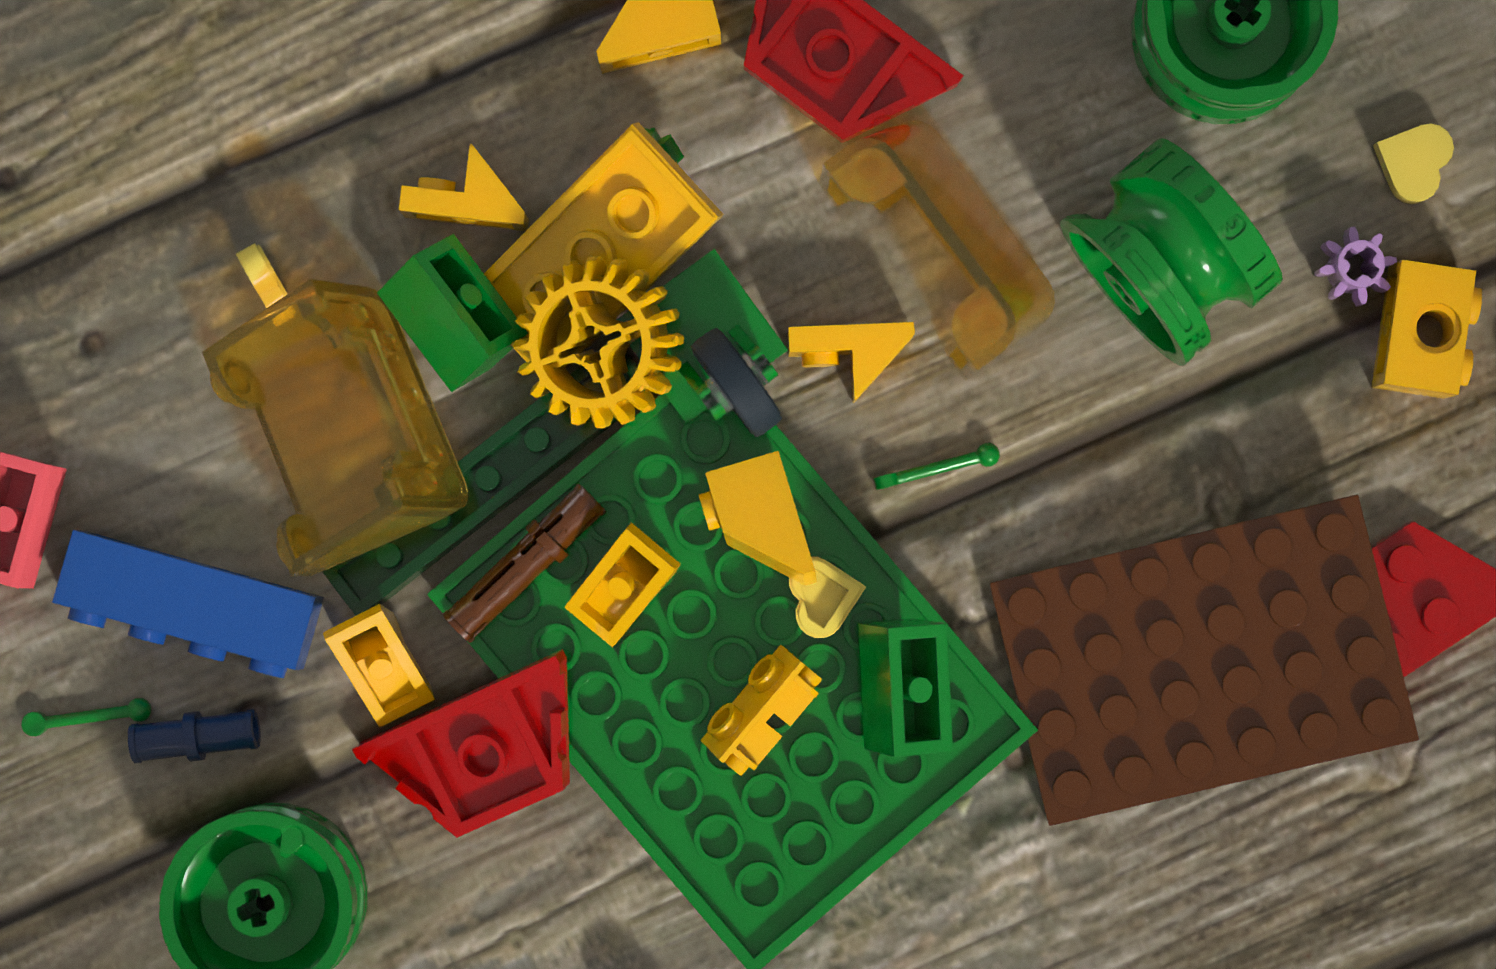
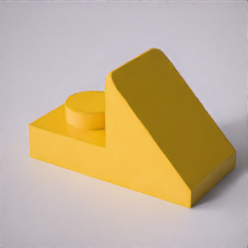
M472 144L469 146L464 192L455 191L456 182L439 178L420 177L418 179V187L401 185L399 211L405 218L516 231H526L528 229L529 218Z
M914 322L788 327L789 357L802 356V367L838 366L839 355H850L852 403H855L915 335Z
M631 522L564 608L613 648L652 599L673 577L680 563Z
M378 604L323 632L325 641L379 728L435 700L431 685L404 642L396 616L386 607Z

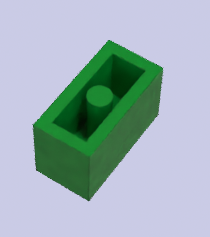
M454 233L413 255L377 292L451 392L490 370L514 348L512 346L516 340L523 339L529 334L526 329L521 328L515 322L517 319L515 314Z
M922 619L858 623L864 749L892 757L953 751L947 623Z

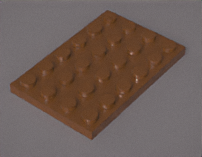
M1358 494L990 583L1021 711L1038 729L1028 739L1049 826L1419 740Z

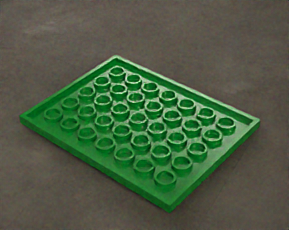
M660 394L655 399L656 407L652 411L646 413L640 411L635 416L634 421L626 423L427 595L442 613L450 609L489 569L518 544L528 533L525 527L533 519L540 522L574 489L576 484L580 483L607 512L600 516L566 549L569 555L561 563H558L556 560L551 563L469 644L498 678L563 649L567 657L569 762L746 969H762L1035 734L1038 729L947 624L953 751L892 757L864 749L858 623L905 619L946 622L777 425L766 433L755 437L745 427L724 398L719 402L727 413L717 421L706 410L686 425L665 394ZM779 451L811 557H819L828 561L866 586L841 627L833 635L826 638H814L806 635L799 628L796 621V608L799 600L790 590L789 577L728 546L722 527L709 531L699 494L710 491L706 472ZM632 522L680 563V566L673 577L658 592L612 648L564 607ZM782 645L822 678V681L815 688L819 694L811 701L791 727L775 713L768 719L766 723L782 735V737L755 770L749 767L740 776L725 762L722 763L700 740L708 732V724L716 711L723 705L732 703L746 687L750 672L763 657L773 654Z

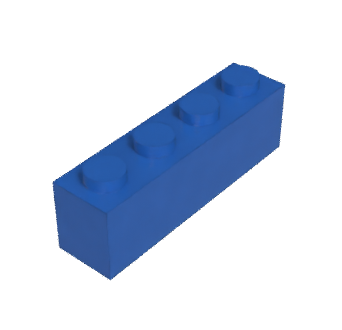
M73 530L52 603L70 607L67 618L79 623L104 628L106 619H113L130 624L128 636L164 645L167 635L190 641L189 653L224 662L228 651L251 658L248 666L250 670L285 678L287 668L300 670L305 667L324 597L92 532Z

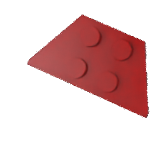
M864 0L755 1L751 31L744 60V70L841 143L957 87L963 79V74Z
M1414 521L1408 522L1371 546L1404 677L1496 617V568Z
M563 649L370 737L357 744L352 751L355 757L363 764L371 760L399 783L395 788L412 803L426 807L437 823L458 838L557 794L570 784L567 657Z

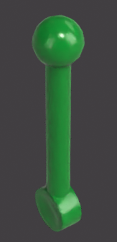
M983 443L972 453L873 478L875 489L880 490L979 463L982 466L991 467L999 461L1000 451L993 443Z
M135 698L125 706L51 716L34 711L27 713L23 717L21 726L25 734L35 737L44 734L48 728L129 717L135 722H143L149 718L152 708L146 699Z

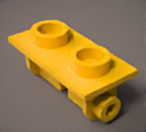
M780 645L773 654L763 657L750 672L748 684L732 703L723 705L716 711L708 724V732L700 741L722 763L725 762L740 776L749 767L755 770L782 737V735L766 723L768 719L775 713L791 727L811 701L819 694L815 688L822 681V678L784 646Z

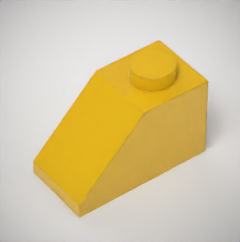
M627 0L596 51L602 74L720 45L721 31L713 0Z
M779 451L705 473L710 491L699 494L709 531L722 527L728 546L805 586L817 582L815 568Z

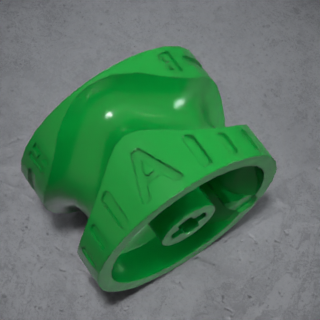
M1137 0L1131 23L1132 48L1136 64L1146 84L1156 96L1174 111L1184 116L1211 124H1237L1254 120L1273 111L1313 76L1326 59L1335 38L1338 23V0Z
M1163 138L1153 142L1110 179L1115 196L1113 209L1106 219H1095L1083 213L1066 216L1060 222V227L1067 243L1101 291L1124 318L1154 348L1179 366L1186 365L1193 359L1197 351H1202L1210 344L1211 334L1206 322V315L1213 306L1225 300L1241 301L1252 309L1283 281L1282 272L1271 249L1236 201L1191 155L1176 144Z
M263 803L245 807L205 825L189 837L175 854L165 873L160 892L159 919L163 939L172 959L180 969H333L353 948L363 928L368 908V884L364 865L355 846L346 834L327 817L309 808L290 803ZM269 894L274 901V907L269 911H265L260 907L265 900L262 897Z

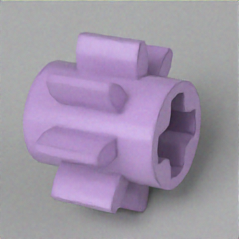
M1350 227L1344 231V247H1340L1336 242L1329 240L1321 245L1322 251L1330 258L1327 265L1314 271V274L1321 278L1328 277L1329 282L1333 286L1328 295L1330 300L1339 297L1343 293H1352V300L1357 307L1367 302L1366 287L1370 286L1374 291L1380 293L1390 289L1391 286L1388 281L1381 276L1385 268L1397 262V258L1392 256L1384 257L1378 247L1382 242V234L1379 233L1367 241L1359 240L1356 228ZM1358 254L1364 259L1360 269L1365 275L1352 280L1346 274L1350 268V263L1346 259Z

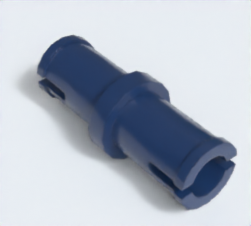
M250 709L246 712L202 717L199 711L184 713L180 720L147 724L134 723L128 727V748L134 764L142 763V761L187 756L190 762L205 760L207 753L248 748L251 750L258 749L261 742L260 723L255 709Z

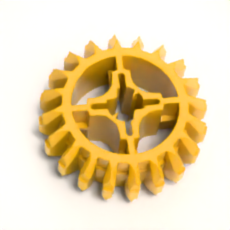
M593 256L587 258L584 269L576 260L563 263L562 277L555 272L546 273L541 278L546 293L536 290L529 292L525 297L527 303L536 314H520L515 320L521 328L530 331L529 337L516 340L512 346L517 351H529L531 361L519 366L518 372L522 376L536 373L540 379L533 385L530 395L538 398L551 392L553 396L549 403L548 412L557 415L563 413L570 406V421L577 426L586 423L590 415L596 428H605L611 425L613 415L623 425L635 420V408L643 413L652 411L656 407L652 392L663 395L669 393L672 388L669 379L661 371L674 372L679 370L682 364L681 360L677 357L667 354L668 348L682 345L685 339L683 334H668L666 323L677 320L680 314L677 309L660 311L658 304L665 299L668 294L667 290L660 286L646 293L644 289L649 281V272L645 269H640L628 277L627 261L623 259L612 260L606 269L602 257ZM593 291L603 292L618 299L629 309L635 319L626 322L615 320L608 313L604 302L597 303ZM571 303L573 310L568 313L572 326L571 333L566 342L557 346L558 325L563 312ZM603 332L605 335L621 332L620 337L607 341L608 345L603 346L600 351L594 352L593 349L577 352L579 347L589 344L591 339L598 336V333ZM641 338L642 352L640 362L635 374L627 383L624 374L629 371L625 358L626 351L633 341ZM576 363L585 367L590 373L593 382L601 383L603 392H597L581 385L569 374L564 365Z

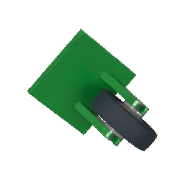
M713 249L663 285L668 294L658 304L660 311L677 309L680 312L677 320L666 323L668 334L680 333L685 338L682 345L670 347L667 350V354L677 357L681 360L682 364L681 368L677 371H661L672 384L671 390L665 396L686 425L706 410L712 414L716 421L730 410H733L749 432L758 437L777 425L782 419L779 409L764 386L779 376L771 363L788 352V349L716 250ZM627 311L616 320L626 322L635 318L630 311ZM638 338L630 344V348L640 360L642 339Z

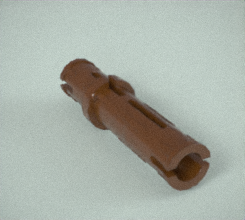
M580 483L576 484L574 489L540 522L533 519L525 527L528 533L518 544L489 569L450 609L446 610L442 614L443 617L459 635L471 643L555 560L561 563L569 555L566 549L607 511Z

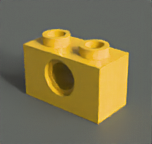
M1400 260L1389 266L1387 281L1391 287L1385 292L1371 388L1446 399L1459 395L1460 386L1468 385L1472 374L1474 358L1473 350L1465 349L1469 324L1475 325L1477 323L1482 305V289L1474 287L1475 270ZM1423 314L1436 318L1441 324L1443 335L1437 347L1425 345L1417 335V322Z

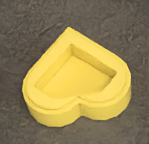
M1430 123L1375 143L1373 148L1393 195L1403 203L1417 204L1433 196L1439 188L1441 179L1439 169L1447 165L1452 158L1454 145L1453 139L1447 130L1440 125Z
M254 243L237 252V258L271 317L274 319L292 309L291 305L293 303L261 246Z
M811 557L817 582L805 586L789 578V587L792 594L799 600L796 608V621L799 628L811 637L826 638L833 635L841 627L866 586L828 561L819 557Z

